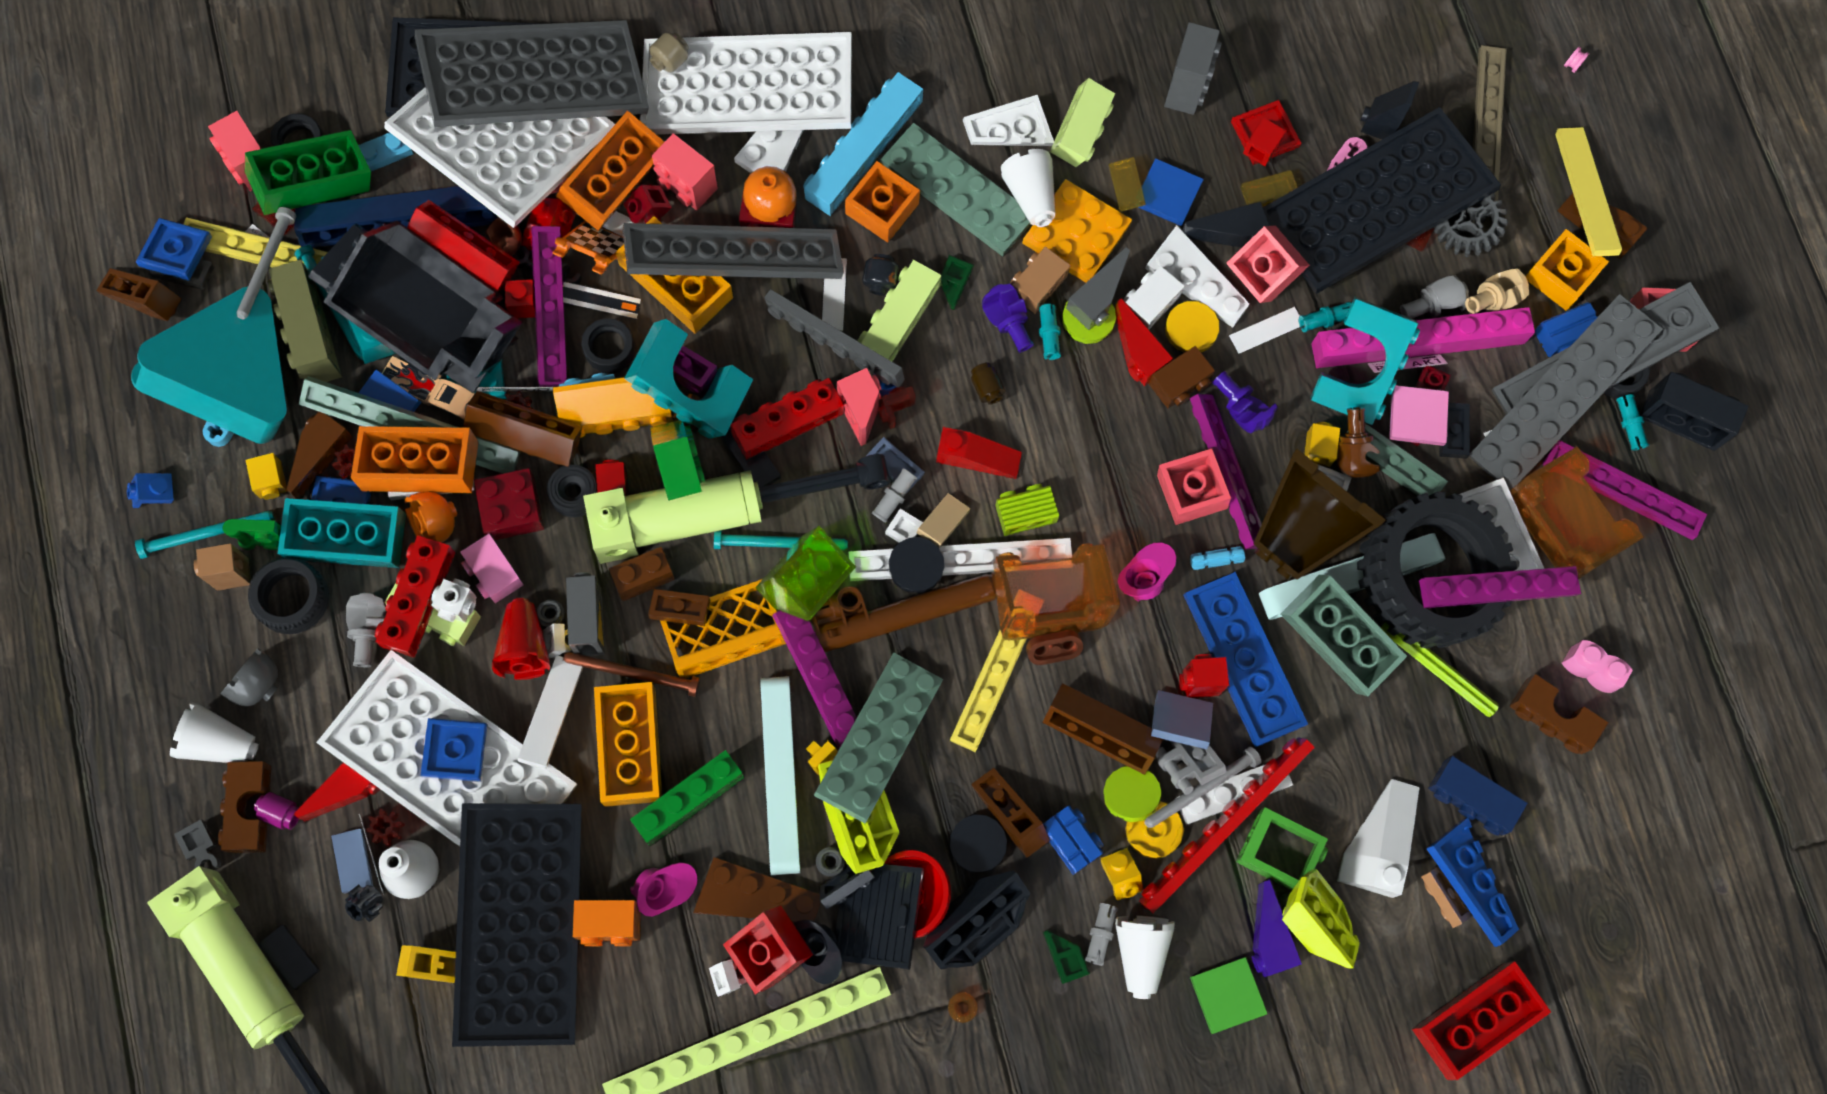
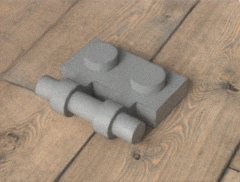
M1171 741L1173 750L1167 752L1163 747H1160L1156 754L1159 766L1163 771H1167L1172 777L1171 782L1177 789H1181L1185 795L1190 794L1194 790L1190 780L1196 778L1202 786L1226 773L1224 763L1210 745L1208 749ZM1181 760H1183V762L1187 766L1182 770H1180L1179 767L1176 765Z

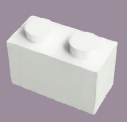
M1161 266L1154 273L1150 270L1140 283L1142 285L1137 291L1132 289L1123 300L1148 330L1181 297L1185 287Z

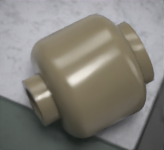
M664 33L649 47L652 57L650 62L658 71L664 70L672 73L688 59L687 50L689 47L679 34Z

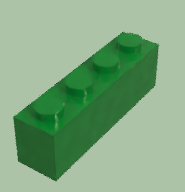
M725 750L630 820L651 847L743 780V773Z

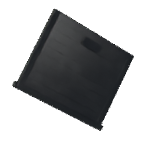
M846 862V864H845V869H847L848 867H850V866L847 864V862ZM884 864L881 867L874 868L875 878L872 879L868 886L863 889L858 888L849 894L844 902L839 904L835 930L837 946L841 951L843 962L910 970L924 868Z

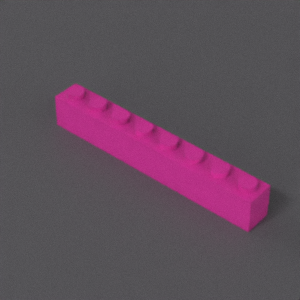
M1530 308L1416 320L1420 333L1414 345L1409 343L1405 354H1408V358L1525 344L1535 333ZM1354 328L1318 332L1311 343L1316 368L1384 361L1386 358L1384 346L1377 338Z

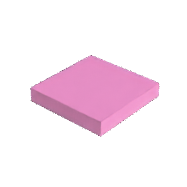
M1395 386L1391 397L1389 440L1444 446L1447 442L1449 391Z

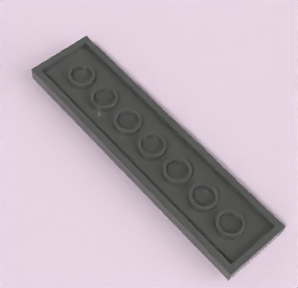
M624 223L623 225L627 274L842 279L844 273L836 229Z
M1691 282L1639 309L1663 328V330L1609 388L1719 329V326ZM1568 348L1492 389L1506 415Z
M1619 294L1470 453L1469 458L1495 480L1504 478L1511 492L1654 340L1663 328Z

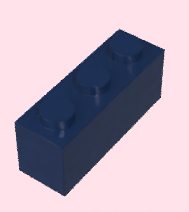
M1453 756L1444 760L1428 787L1429 790L1434 792L1436 799L1445 804L1451 803L1458 807L1459 813L1471 820L1477 819L1485 824L1483 826L1484 829L1497 836L1512 832L1528 804Z

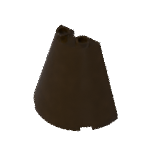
M1296 449L1253 543L1258 548L1254 553L1266 563L1270 559L1279 566L1276 571L1288 581L1292 577L1298 580L1382 525L1385 519L1366 503H1360L1319 470V466Z

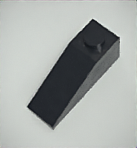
M1412 81L1376 97L1370 107L1365 106L1360 121L1364 122L1361 132L1379 139H1384L1395 133L1412 104L1419 82Z
M1261 202L1187 221L1182 232L1192 240L1241 248L1264 226H1269Z

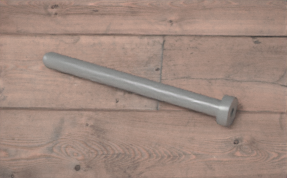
M280 207L276 212L275 217L278 221L237 310V317L240 319L248 317L288 225H292L295 222L297 216L289 208Z
M1248 747L1243 751L1241 758L1226 767V773L1202 786L1198 784L1190 794L1181 795L1145 819V825L1148 828L1155 827L1248 766L1255 768L1261 764L1260 755L1253 747Z

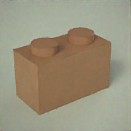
M1044 247L1040 253L1035 252L1028 260V267L1023 273L1021 271L1017 272L1010 282L1015 287L1019 299L1023 298L1026 308L1034 314L1039 311V307L1044 305L1068 277L1071 266L1047 247Z
M231 543L196 549L197 559L194 560L195 573L217 591L247 586L251 583L249 558Z

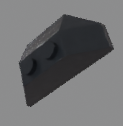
M1014 870L978 879L949 904L942 922L927 935L923 946L941 970L974 966L1019 927L1030 891Z

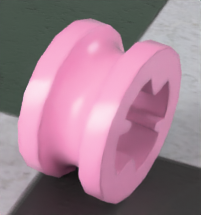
M1579 46L1564 66L1566 68L1568 66L1571 67L1572 72L1575 73L1589 53H1583Z

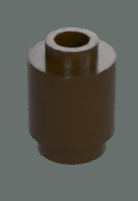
M989 362L975 366L971 370V381L981 402L992 405L1003 399L1002 395L1005 394L1006 390L996 368L992 367Z

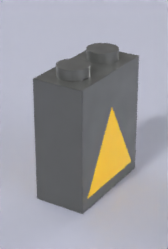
M587 572L575 573L574 577H566L568 645L576 654L585 656L605 655L602 588L595 575L591 576Z

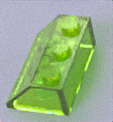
M818 526L801 536L755 588L774 609L809 621L852 573L856 566L825 531Z

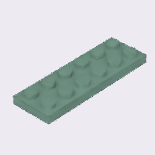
M915 123L906 130L880 159L882 165L918 188L924 198L1002 257L1031 225L1016 199Z
M893 653L814 796L866 824L943 679Z

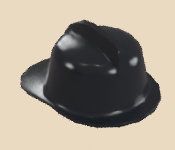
M804 919L795 922L794 926L813 953L801 966L816 982L821 984L833 983L839 977L843 964L841 951L837 946L834 932L828 926Z

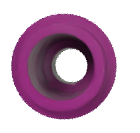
M268 792L265 796L261 795L254 806L257 819L282 830L285 828L292 830L299 821V818L294 815L299 809L297 804L272 792Z

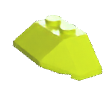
M833 760L818 765L820 783ZM883 790L866 824L823 801L841 856L853 872L857 874L883 866L899 835V830L885 791Z
M1312 869L1301 877L1289 894L1286 907L1283 910L1282 920L1308 952L1346 968H1354L1360 942L1357 935H1353L1352 923L1344 903L1319 871Z

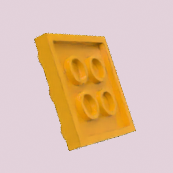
M1065 179L1054 195L1055 218L1045 227L1033 225L1023 238L1022 244L1037 253H1040L1044 247H1047L1071 265L1069 273L1084 282H1088L1098 273L1131 225L1132 219Z

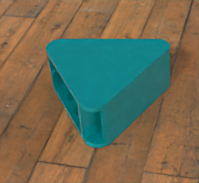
M247 286L143 342L137 353L138 363L132 370L131 381L138 391L255 443L264 444L270 442L275 437L287 413L272 305L268 294L260 289L248 317L245 319L237 317V310L248 288Z

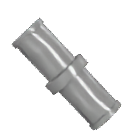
M903 468L891 487L885 489L884 492L886 494L875 510L872 511V514L886 523L897 505L904 502L905 499L903 497L914 481L917 480V477Z
M1099 904L1095 927L1090 930L1092 938L1085 961L1089 963L1093 961L1095 965H1104L1108 943L1112 941L1114 935L1111 931L1116 912L1118 911L1117 907L1112 906L1110 908L1109 904Z

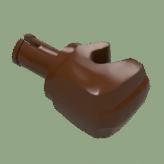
M1364 407L1347 408L1348 432L1340 436L1336 465L1342 473L1353 478L1372 476L1379 472V465L1370 463L1365 458L1367 452L1379 454L1380 451L1370 443L1374 440L1373 434L1365 431Z

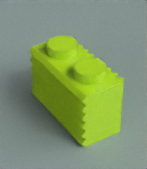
M1035 484L1026 488V492L1016 494V491H1008L1002 493L1000 498L996 500L995 506L1004 536L1055 524L1059 518L1050 486L1043 487L1042 484Z

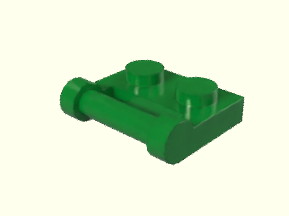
M229 519L223 524V532L227 536L238 540L239 546L244 550H252L256 545L263 546V548L269 550H278L281 526L276 521Z

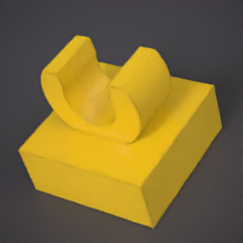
M813 741L806 748L812 757L808 763L818 775V765L834 760L838 753L837 749L828 741L822 747Z

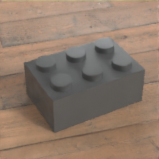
M1188 23L1164 107L1194 115L1197 105H1203L1216 66V58L1222 42L1217 41L1220 30Z

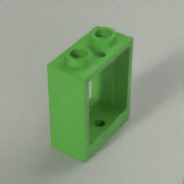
M1264 807L1258 812L1236 862L1293 890L1302 876L1315 869L1317 862L1320 864L1323 862L1328 852V848L1325 847L1328 839ZM1271 822L1314 844L1299 879L1255 858Z

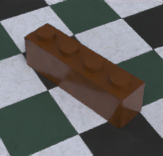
M476 391L467 404L463 428H470L475 436L569 467L577 454L582 431L581 425L480 391Z
M1063 683L1042 722L1144 775L1155 759L1163 740L1151 736V727Z

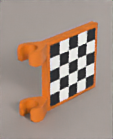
M584 221L563 238L557 237L555 239L557 247L552 254L563 258L568 250L573 248L594 257L596 264L592 267V271L602 275L609 264L617 258L616 251L624 244V239L622 236L603 228L598 231L587 221Z

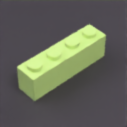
M915 260L912 261L909 268L905 266L898 277L900 282L895 289L891 288L884 299L886 304L883 309L876 310L870 323L872 326L869 331H863L858 339V342L891 362L897 356L941 285L940 274Z

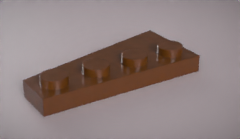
M713 857L693 913L755 919L764 911L781 905L792 923L804 919L815 922L821 902L820 894Z

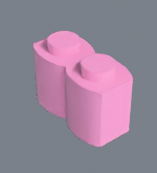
M1582 640L1572 646L1562 662L1563 666L1571 674L1587 678L1593 687L1605 693H1612L1624 687L1633 671L1624 660L1616 656L1607 655L1602 647L1588 640Z

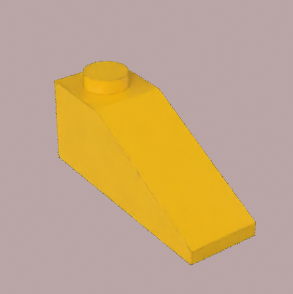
M402 946L396 976L455 983L456 952L418 946Z

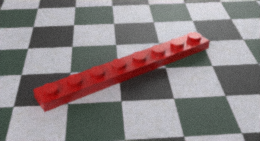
M1298 737L1297 739L1289 740L1282 748L1284 752L1277 759L1270 760L1263 767L1262 771L1264 773L1257 780L1249 781L1242 789L1244 793L1237 800L1230 801L1223 808L1222 812L1224 814L1217 821L1213 820L1208 823L1202 830L1203 835L1196 842H1190L1183 849V856L1176 863L1173 861L1168 864L1162 871L1163 876L1156 883L1152 882L1143 890V897L1139 902L1148 911L1154 913L1315 747L1304 738Z

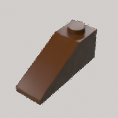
M1572 193L1557 211L1585 232L1576 200ZM1608 205L1622 247L1620 255L1615 256L1621 259L1647 230V227L1627 212Z
M111 268L96 290L106 297L164 321H169L170 317L174 315L182 299L159 281Z
M318 412L316 415L311 416L302 430L287 486V491L295 499L302 498L314 484L316 476H320L353 438L343 426L325 413Z
M995 768L971 784L1010 839L1026 857H1029L1050 841L1043 823Z

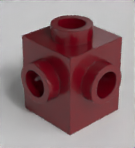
M641 185L623 203L632 223L646 224L654 216L661 222V218L672 208L662 187L656 185Z

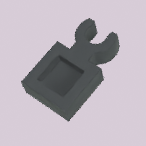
M199 820L174 834L186 860L191 861L196 858L195 868L198 866L204 867V864L209 860L214 867H221L220 859L209 851L217 845L204 820Z

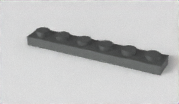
M770 289L764 297L768 306L767 310L773 317L779 320L783 318L796 331H805L810 334L816 343L830 346L839 357L850 358L861 370L867 368L876 374V377L884 384L889 385L891 383L899 388L905 380L902 367Z

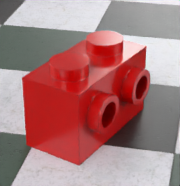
M1211 654L1194 656L1195 659H1192L1184 668L1183 674L1179 675L1181 691L1185 690V696L1190 698L1220 696L1229 686L1226 657L1212 658Z

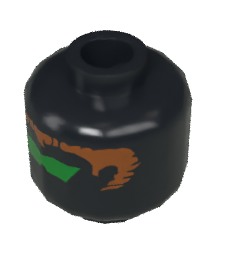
M874 254V257L866 261L862 282L866 287L870 288V293L884 296L885 292H888L891 288H896L899 265L894 262L895 258L885 254Z

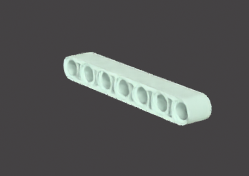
M1435 533L1402 543L1400 564L1403 576L1431 567L1446 559ZM1364 556L1261 591L1259 597L1268 619L1273 620L1282 617L1280 614L1319 574L1330 575L1348 594L1362 590L1359 587L1358 580L1363 579V570H1357V561L1364 559Z
M789 676L761 678L771 875L800 873L790 679Z

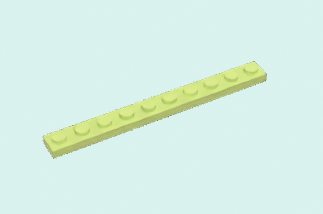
M878 967L602 1085L606 1094H659L888 997L891 994L882 971Z

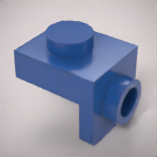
M136 473L131 483L127 484V498L132 499V507L139 508L142 503H172L174 500L172 475Z

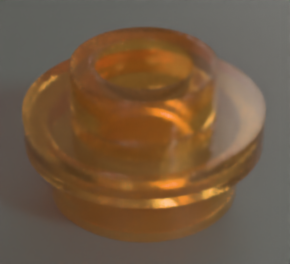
M957 993L948 1003L949 1015L959 1023L971 1021L977 1013V1002L968 993ZM960 1002H965L968 1005V1011L964 1014L959 1013L957 1010V1005Z

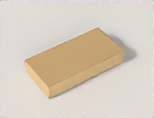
M948 493L921 524L917 534L924 539L932 541L940 548L967 516L971 508Z

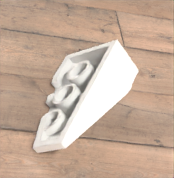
M1394 779L1389 781L1369 816L1362 823L1353 841L1343 853L1337 878L1338 882L1391 898L1402 895L1409 865L1419 787Z

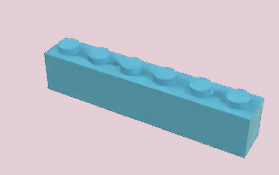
M899 72L893 79L889 78L884 83L880 95L870 100L863 116H858L853 121L851 130L846 137L843 135L839 138L833 153L830 156L826 155L819 165L820 169L816 174H811L806 179L803 186L805 200L831 216L923 102V88Z

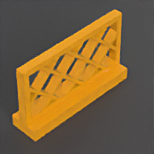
M765 578L710 597L709 610L712 611V614L705 626H699L703 630L697 640L684 635L690 624H684L680 632L669 629L667 621L660 620L679 677L684 679L786 644L775 620V624L767 627H761L756 624L761 612L770 616L777 612ZM763 589L765 596L760 605L747 600L751 592ZM732 599L739 602L733 614L720 609L724 601ZM766 603H768L769 609L765 608ZM744 605L757 610L751 622L738 617ZM717 614L730 619L724 631L711 626ZM735 621L747 626L744 635L736 637L729 634ZM708 630L721 636L717 644L709 646L702 643ZM681 640L694 645L689 654L678 657L676 649Z

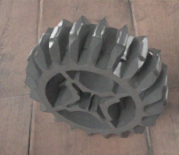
M1493 193L1475 203L1474 206L1478 208L1468 207L1458 213L1457 217L1459 219L1455 221V225L1450 227L1447 219L1435 226L1434 233L1440 234L1438 236L1439 243L1446 242V250L1455 247V255H1458L1460 250L1465 251L1466 258L1469 257L1470 251H1474L1476 256L1481 254V248L1486 252L1491 251V244L1497 246L1500 241L1499 237L1504 236V227L1507 226L1508 222L1504 218L1507 214L1506 209H1500L1503 204L1502 200L1494 201L1496 195ZM1490 216L1492 227L1484 233L1482 231V223L1485 222V218Z

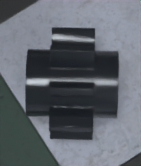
M358 884L348 892L349 896L345 899L347 902L345 909L352 919L362 921L366 918L370 922L380 914L379 910L383 908L381 904L383 898L375 887L367 885L362 888Z

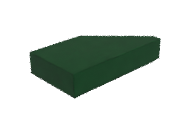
M949 255L940 274L941 287L950 308L955 310L974 269V265Z
M1048 930L1043 932L1061 984L1090 974L1079 945L1065 940Z

